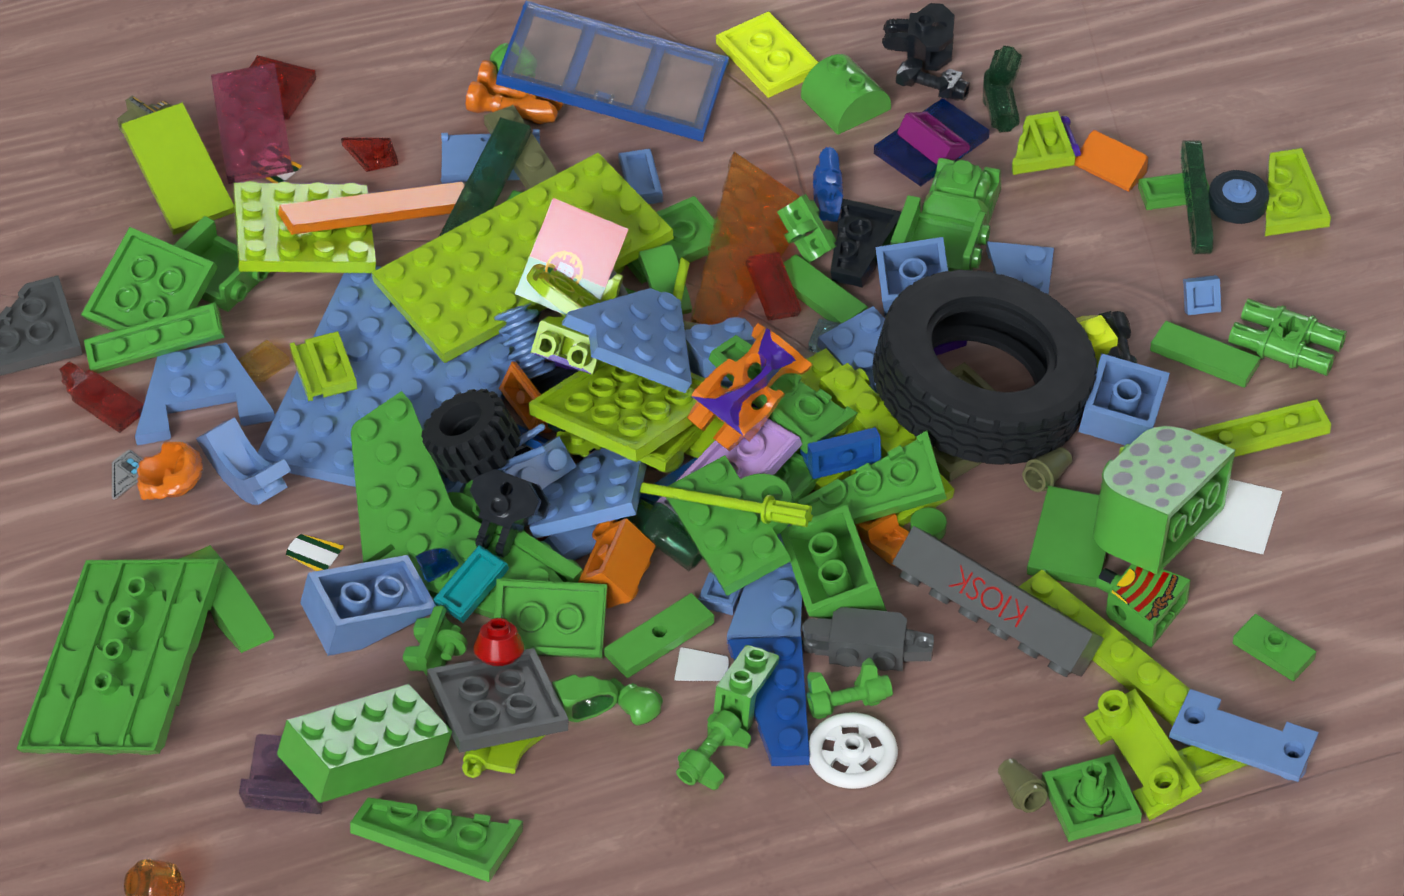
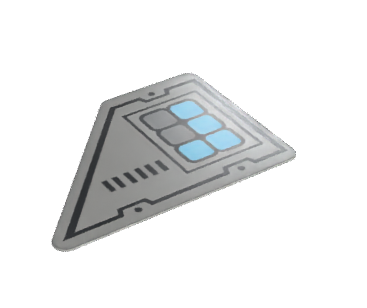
M127 450L112 462V499L118 498L138 482L137 468L139 467V462L143 459L131 450Z

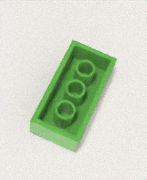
M407 684L286 720L277 755L319 803L442 765L452 730L421 696Z

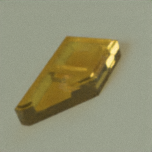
M267 339L238 359L253 382H265L290 364L289 356Z

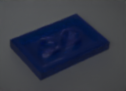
M941 98L923 111L931 114L971 146L969 151L955 159V162L989 139L990 130L944 98ZM898 129L874 145V154L920 187L934 178L937 165L901 138L897 133Z

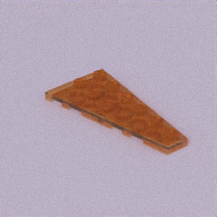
M733 152L729 160V169L723 184L722 198L717 209L708 246L709 251L702 271L703 276L690 320L693 323L713 325L723 323L728 318L738 317L790 246L784 236L788 231L777 211L786 207L800 196L736 152Z

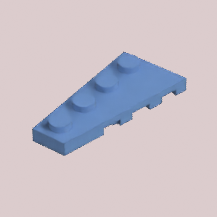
M778 534V538L784 545L781 534ZM790 562L744 586L727 633V644L728 639L801 636L802 595Z

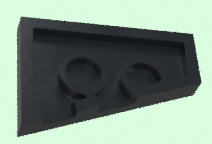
M842 199L841 219L838 222V237L835 243L836 247L834 248L830 270L832 281L863 288L877 266L876 247L891 244L901 212Z

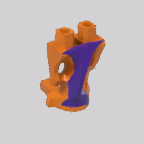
M759 323L753 328L751 336L756 340L750 350L737 362L727 359L691 395L697 402L687 419L702 431L706 430L715 417L724 422L713 439L728 451L737 446L743 438L750 442L785 394L781 390L775 391L770 388L771 385L786 373L802 375L813 366L812 363L785 340ZM754 363H759L762 372L752 380L748 376V370ZM727 374H731L734 377L733 385L725 389L721 386V382ZM760 395H765L767 402L762 408L754 410L751 406L753 400Z

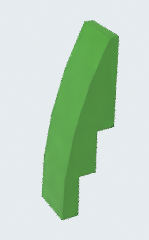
M211 545L180 558L220 559L224 562ZM224 562L211 614L215 625L243 653L273 639L274 634L240 581Z

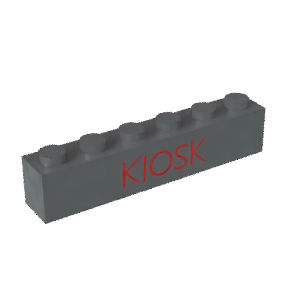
M912 527L892 562L893 565L902 570L899 575L901 578L917 587L921 582L931 587L928 594L947 605L950 600L959 604L961 607L958 612L976 623L979 618L990 623L987 630L1006 641L1009 636L1015 638L1020 642L1019 650L1035 659L1041 654L1051 660L1048 667L1064 677H1068L1069 673L1082 677L1104 640L1100 635L918 527Z

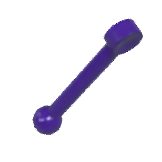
M1067 116L1060 117L1075 157L1081 156L1080 148L1070 128V118Z

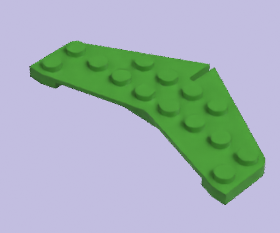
M401 391L359 419L351 428L363 563L408 555L430 596L435 598L476 549L475 540L481 523L451 504L436 463L422 442L423 430L413 405ZM494 532L490 545L486 550L508 564L509 570L501 579L563 582L554 570L515 545L511 546L510 552L504 558L498 556L495 550L499 535ZM496 585L473 611L474 613L494 619Z

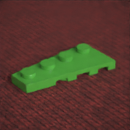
M735 335L712 350L708 360L716 368L727 359L737 362L750 350L752 345ZM754 363L750 366L748 370L750 379L753 380L762 372L761 365ZM786 373L780 376L770 387L775 391L781 390L785 395L769 419L799 436L802 442L800 449L805 454H808L807 444L829 439L852 423L858 412L848 406L845 409L832 402V396L822 389L816 392L802 383L800 375ZM727 374L726 377L733 383V375ZM760 395L753 400V403L760 409L767 402V397Z
M925 431L916 436L917 440L904 447L899 445L888 451V456L871 465L869 463L855 469V474L842 481L837 479L797 502L798 504L812 506L811 514L813 517L848 505L856 525L944 500L947 497L929 435Z
M369 797L350 822V833L487 882H490L523 832V821L509 819L508 824L491 821V816L475 814L474 818L453 816L452 810L442 808L426 812L417 810L416 804Z

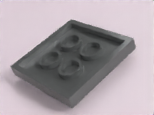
M534 648L524 650L523 654L515 662L505 666H492L485 664L480 659L427 669V681L447 726L452 730L451 735L459 753L568 731L569 719Z

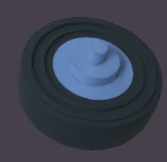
M1231 170L1219 174L1211 182L1208 192V204L1211 211L1218 218L1235 224L1250 223L1259 219L1265 213L1269 201V190L1266 183L1257 175L1242 170Z

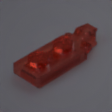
M70 361L59 369L63 379L61 381L67 386L66 389L71 395L72 401L117 432L121 433L141 416L144 404L97 372L94 373L90 369L83 372L79 366Z

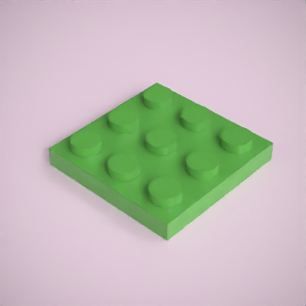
M129 227L81 315L90 322L111 331H116L196 308L218 266L210 260Z

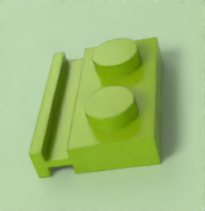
M338 331L305 339V343L295 345V342L289 343L291 355L308 402L313 401L314 396L323 395V397H328L357 389L356 378Z

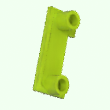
M1136 689L1126 694L1119 690H1109L1100 696L1098 700L1099 709L1086 715L1084 720L1100 745L1111 739L1114 741L1143 787L1138 788L1132 793L1149 821L1202 792L1200 785Z

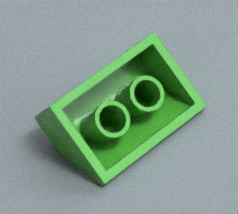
M848 505L813 517L812 522L808 523V527L791 525L780 533L785 549L790 556V563L810 617L832 619L833 612L841 607L887 611Z

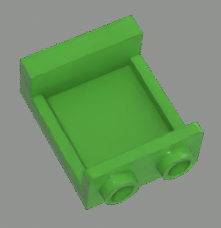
M908 195L892 236L891 245L943 237L949 272L954 270L972 271L973 268L978 269L982 258V249L980 247L981 245H987L990 235V226L985 225L986 212L979 211L975 223L920 212L921 198Z
M206 216L174 244V246L210 260L218 266L202 299L210 303L215 302L219 308L227 312L238 302L243 301L247 293L259 282L265 280L269 272H239L237 245L218 236L215 221Z

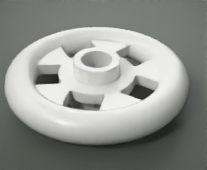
M841 713L827 718L813 730L808 741L809 762L813 770L826 782L842 788L859 789L880 782L892 771L898 756L897 742L892 731L877 718L863 713ZM856 727L859 733L842 734V728ZM876 736L882 746L871 748L868 738ZM826 739L835 741L834 751L822 749ZM848 746H857L858 748L855 749V750H851V749H848L847 747H848ZM869 758L877 763L875 767L868 771H865L860 766L866 763ZM835 761H838L849 767L843 773L831 766Z

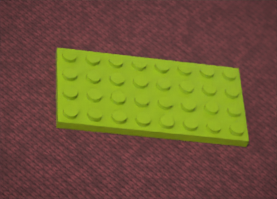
M596 153L373 271L372 278L377 287L444 363H447L500 334L499 330L507 323L506 321H496L494 317L497 314L529 303L532 304L527 309H537L540 312L547 308L516 295L515 292L553 198L629 229L613 269L615 271L638 259L640 251L660 247L674 239L673 229L599 153Z

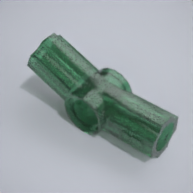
M1004 45L1001 49L995 50L990 67L984 73L982 102L987 107L991 127L996 128L999 133L1010 132L1020 122L1013 87L1022 63V55L1014 47Z
M639 499L636 515L616 519L618 522L627 518L656 545L654 550L660 549L687 571L695 568L703 559L685 528L680 524L676 514L660 502L651 505Z

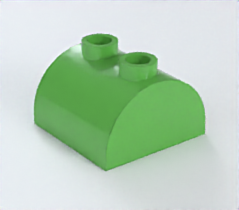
M845 54L831 55L816 64L806 76L801 88V99L837 135L891 110V100L888 94Z

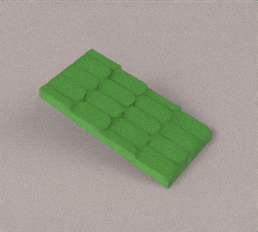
M220 559L86 560L17 750L22 753L160 754L167 740L175 708L179 706L193 653L198 648L207 613L211 611L224 562Z

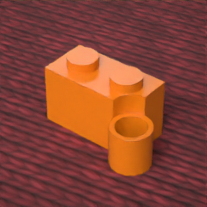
M627 518L618 522L612 520L599 523L592 533V538L596 541L595 546L578 582L607 584L606 608L608 609L622 603H629L635 598L639 591L638 585L651 564L650 558L656 545Z

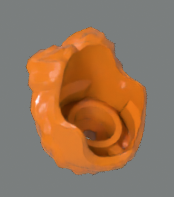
M164 442L161 446L162 450L158 454L147 456L141 460L137 468V486L141 499L172 498L182 496L193 489L201 478L203 471L200 452L184 442Z

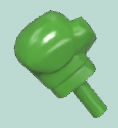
M616 678L610 680L618 690V705L631 716V722L634 725L647 724L661 713L663 699L655 690L648 687H638L634 683L624 686Z

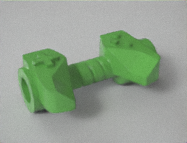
M871 658L863 661L860 674L854 682V687L839 691H830L822 673L810 672L807 675L809 692H807L808 707L812 717L817 719L826 718L828 715H831L833 708L838 705L862 700L865 706H874L893 695L888 675H878L877 667Z
M721 710L718 714L714 713L708 717L707 738L697 751L687 749L686 752H681L678 756L679 768L676 770V774L684 783L694 785L698 781L712 790L718 789L724 781V774L710 760L713 753L719 746L750 747L751 735L740 728L741 722L739 718L727 710Z

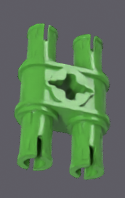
M1248 298L1243 307L1241 319L1269 329L1261 331L1235 322L1228 342L1256 351L1261 359L1267 357L1287 364L1291 369H1297L1300 366L1328 376L1335 355L1306 345L1314 343L1340 352L1344 345L1347 331L1319 323L1314 315L1308 317L1287 310L1284 305L1275 308Z

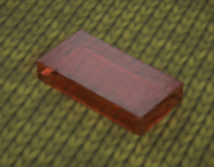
M774 252L749 256L745 263L767 320L798 316L802 309L780 253Z

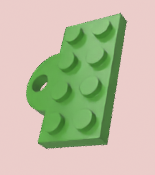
M725 455L667 486L763 503L767 495L780 494L782 495L780 501L794 503L791 491L782 479L770 474H753L740 479ZM665 497L726 596L791 561L787 550L777 536L789 524L774 521L764 524L761 521L760 513Z

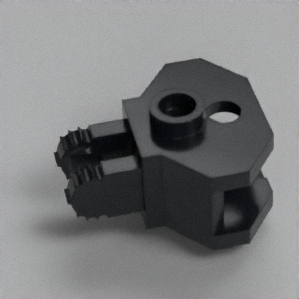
M929 3L917 13H910L909 19L897 18L895 20L893 18L886 20L883 27L885 36L882 38V44L887 50L907 52V58L913 57L922 60V68L924 70L939 71L952 61L955 15L944 4Z
M496 469L474 477L470 493L480 509L478 518L483 519L475 544L477 547L480 545L485 549L488 548L497 525L503 526L495 552L500 557L504 558L507 556L517 532L522 533L525 526L546 519L550 503L540 485Z

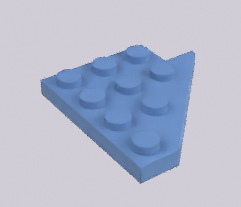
M648 288L569 311L562 321L563 326L589 335L591 357L683 393H686L692 384L681 301L668 292H659Z
M605 448L594 451L577 463L576 468L542 489L550 503V508L546 519L530 524L529 528L535 539L636 515L641 495L639 492L644 481L647 464L641 461L629 460Z

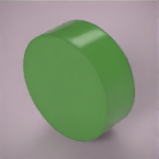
M930 507L921 508L911 516L910 531L915 526L941 540L946 533V517L938 509Z

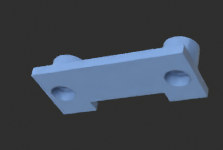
M1192 689L1189 690L1170 731L1169 738L1180 741L1185 745H1192L1268 771L1287 780L1299 782L1300 778L1305 775L1308 759L1319 732L1286 722L1283 731L1218 710L1221 705V699Z

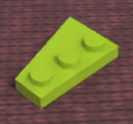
M1302 148L1270 153L1267 182L1269 201L1266 209L1265 236L1330 227L1331 216Z

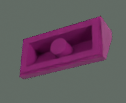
M928 112L906 113L897 132L901 138L936 165L939 158L955 160L968 152L971 147L965 140Z

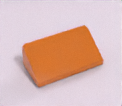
M1093 130L1088 135L1081 147V156L1075 158V166L1128 192L1147 173L1148 156L1096 130Z
M512 361L499 390L529 430L544 424L545 429L540 433H550L552 431V424L529 415V402L541 394L517 362Z

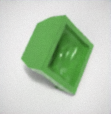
M939 158L929 194L923 203L922 213L975 223L979 211L986 212L985 225H989L1001 191L1000 169L985 167L982 171L978 165H973L966 160L955 162L954 160Z

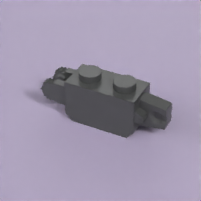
M841 607L833 612L832 619L809 618L802 625L804 634L802 645L804 651L811 654L815 653V655L829 656V664L844 667H861L863 661L871 658L879 670L903 671L904 662L932 660L934 635L907 629V618L899 612Z

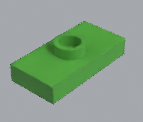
M1254 614L1233 637V644L1293 682L1316 657L1314 649L1257 614Z

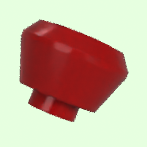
M495 618L481 627L473 648L475 655L485 664L505 666L515 662L523 654L524 643L515 625L506 619Z

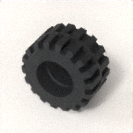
M475 389L467 390L465 393L460 392L454 395L453 398L445 400L439 408L434 409L431 413V418L426 420L424 424L425 429L422 431V442L442 474L452 482L460 481L461 483H468L474 480L476 476L503 468L507 464L506 461L516 453L515 448L519 446V436H521L516 422L501 398L495 392H489L487 389H480L478 391Z

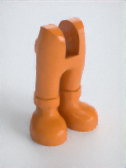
M488 60L482 61L478 71L477 82L472 81L467 91L465 102L467 111L474 113L495 112L514 105L522 119L530 120L537 124L555 122L558 111L564 103L496 85V65Z

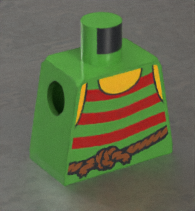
M1131 564L1122 576L1108 568L1103 569L1096 581V587L1108 593L1107 616L1145 645L1152 648L1188 603L1190 579L1163 569L1156 575Z

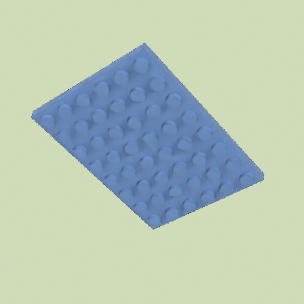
M344 273L313 337L339 332L356 378L357 389L328 397H323V395L314 396L313 401L308 402L297 371L258 450V454L271 463L285 459L291 469V472H289L291 474L356 487L351 428L359 419L401 391L411 401L422 430L425 429L424 424L427 419L431 418V413L434 409L439 408L442 402L453 398L454 395L460 392L465 393L471 389L476 391L487 389L489 392H495L503 401L505 396L499 390V387L511 362L516 361L517 364L520 363L519 360H508L507 356L515 351V347L503 346V343L511 335L498 334L444 363L373 282L372 273ZM542 311L531 322H537ZM438 468L447 493H463L467 483L450 481L448 477L445 478Z

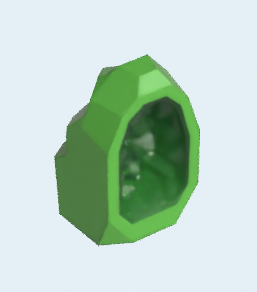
M574 674L552 682V686L571 722H580L599 716L611 709L618 701V690L615 684L608 679H598L594 676L578 677Z

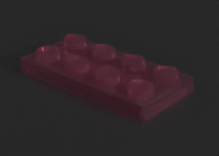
M275 63L212 74V86L228 183L234 184L292 173L293 166Z

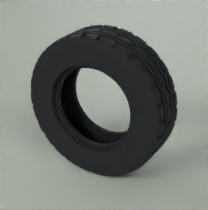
M954 270L932 274L930 277L926 276L914 282L913 285L906 287L894 299L878 339L872 362V370L876 389L881 400L884 401L885 407L908 432L918 436L927 431L933 447L951 456L960 457L963 460L986 464L1011 465L1026 463L1029 460L1063 446L1071 438L1079 425L1086 401L1093 389L1096 380L1095 374H1097V363L1092 343L1088 339L1089 337L1082 325L1077 322V319L1060 302L1047 293L1026 282L1023 283L1018 281V279L1002 274L999 275L980 270ZM951 341H973L996 347L1022 363L1032 376L1035 385L1016 392H997L976 387L949 372L937 358L934 348Z

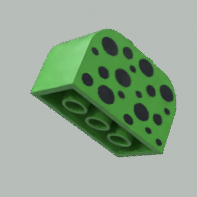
M1161 426L1143 432L1131 444H1126L1122 452L1114 460L1110 459L1103 469L1093 529V538L1096 544L1105 552L1157 575L1224 509L1235 449L1178 427Z

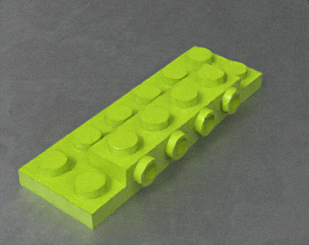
M827 348L807 358L813 366L804 374H798L802 377L801 382L816 392L822 389L831 395V401L841 408L845 409L848 406L858 412L852 423L830 438L876 427L881 439V459L888 456V451L899 445L904 447L917 440L914 434L908 432L885 407L884 401L881 400L879 393H875L869 386V378L863 369L858 368L854 370L849 363L842 366ZM855 469L849 470L850 476L856 473ZM941 474L947 499L895 513L900 527L911 522V516L915 511L926 507L936 508L953 498L954 488Z

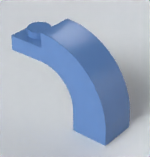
M235 417L196 438L207 459L222 480L247 503L259 505L288 488L282 476L291 472L285 459L271 463L261 457L245 436Z

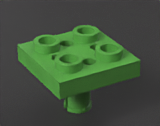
M1114 754L1042 773V781L1046 784L1048 798L1068 842L1141 823L1142 813ZM1093 814H1096V815L1102 814L1103 816H1102V817H1095Z

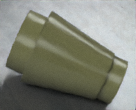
M1059 447L1029 460L1022 473L1025 484L1035 492L1047 491L1048 486H1054L1068 466L1071 465V454L1065 448Z
M1013 758L1005 760L999 766L998 774L1015 808L1031 813L1040 809L1045 804L1048 793L1046 791V784Z

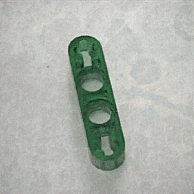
M1183 140L1181 144V168L1191 249L1193 254H1211L1213 249V229L1202 143L1200 140Z

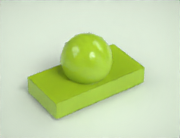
M693 424L639 461L656 468L660 472H673L681 467L685 458L684 453L701 436L702 430Z

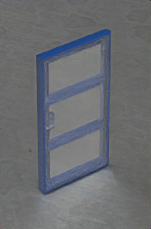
M525 1L498 71L496 85L703 142L726 68L729 65V57Z

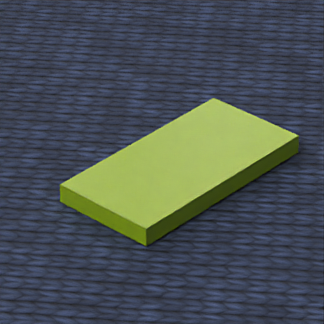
M183 102L121 124L122 132L173 235L191 229L204 216L216 220L235 213L234 204Z

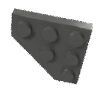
M59 275L26 283L18 292L19 298L11 307L6 306L0 313V376L83 355Z

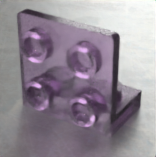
M258 734L255 739L249 779H241L239 795L245 807L321 814L323 802L319 803L277 755L282 736Z

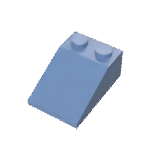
M408 555L309 572L300 602L328 656L361 650L415 623L417 618H424L430 615L434 606H436Z

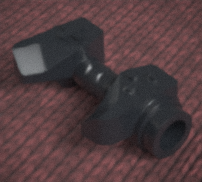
M908 57L906 61H903L897 70L896 83L901 86L912 87L914 83L939 90L938 97L951 98L957 101H965L969 94L970 82L962 79L963 73L960 71L948 69L942 73L941 77L922 72L923 61L913 57Z
M1121 311L1100 313L1099 315L1103 316L1118 337L1117 346L1112 347L1108 355L1137 363L1135 356L1130 355L1127 339L1131 336V328L1126 314Z

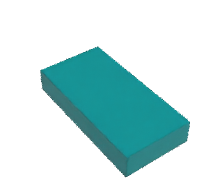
M479 545L433 599L435 605L444 606L447 613L464 623L494 588L497 579H501L509 570L508 564Z

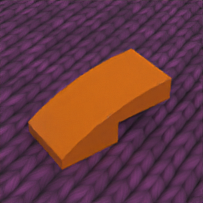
M896 514L856 524L861 540L882 559L896 567L892 562L910 533L899 526Z

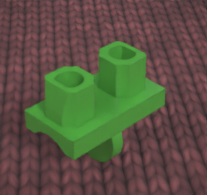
M434 606L430 618L416 619L413 630L414 636L420 645L406 647L402 656L410 671H424L427 676V669L445 666L447 660H451L452 656H459L465 653L468 645L467 639L461 634V627L454 625L446 618L444 606Z

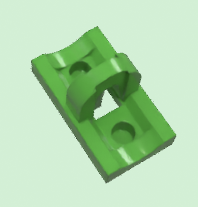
M805 194L777 211L788 231V233L784 234L789 244L794 242L803 259L811 263L835 248L836 238L832 231L826 229L819 218L820 210L814 200H809ZM814 230V232L806 236V233Z

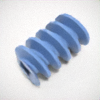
M532 303L509 309L494 317L496 321H506L507 323L499 330V333L511 335L503 343V346L515 347V351L507 356L508 360H519L520 364L518 365L528 378L547 373L556 368L555 362L544 361L546 358L530 353L540 323L531 322V320L539 315L537 309H527Z

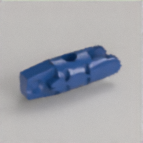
M826 147L820 152L819 163L813 173L814 202L820 210L819 218L822 221L838 222L843 199L842 172L839 168L838 153L831 147Z

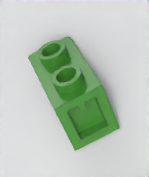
M745 645L716 686L713 714H718L721 710L732 712L739 718L741 722L740 728L748 732L753 724L756 695L778 665L779 656L761 648Z

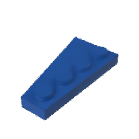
M802 636L728 639V650L734 661L745 645L761 648L779 656L778 665L756 695L754 716L758 724V731L771 766L809 765Z

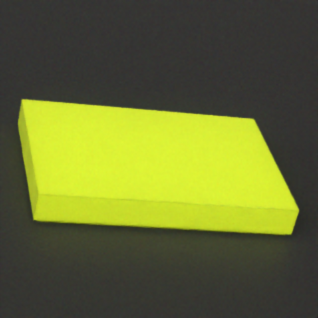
M769 11L716 35V44L767 98L804 82L811 69L819 63Z

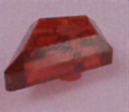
M341 138L342 146L366 172L399 165L391 138Z

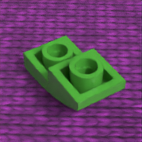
M672 244L640 251L638 260L648 281L649 288L673 295L679 262ZM686 284L681 301L682 315L692 313V305Z

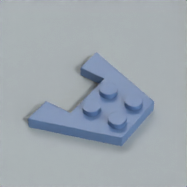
M215 344L157 356L135 439L137 445L170 440L171 432L168 414L237 402L240 424L243 426L273 421L275 414L228 344Z

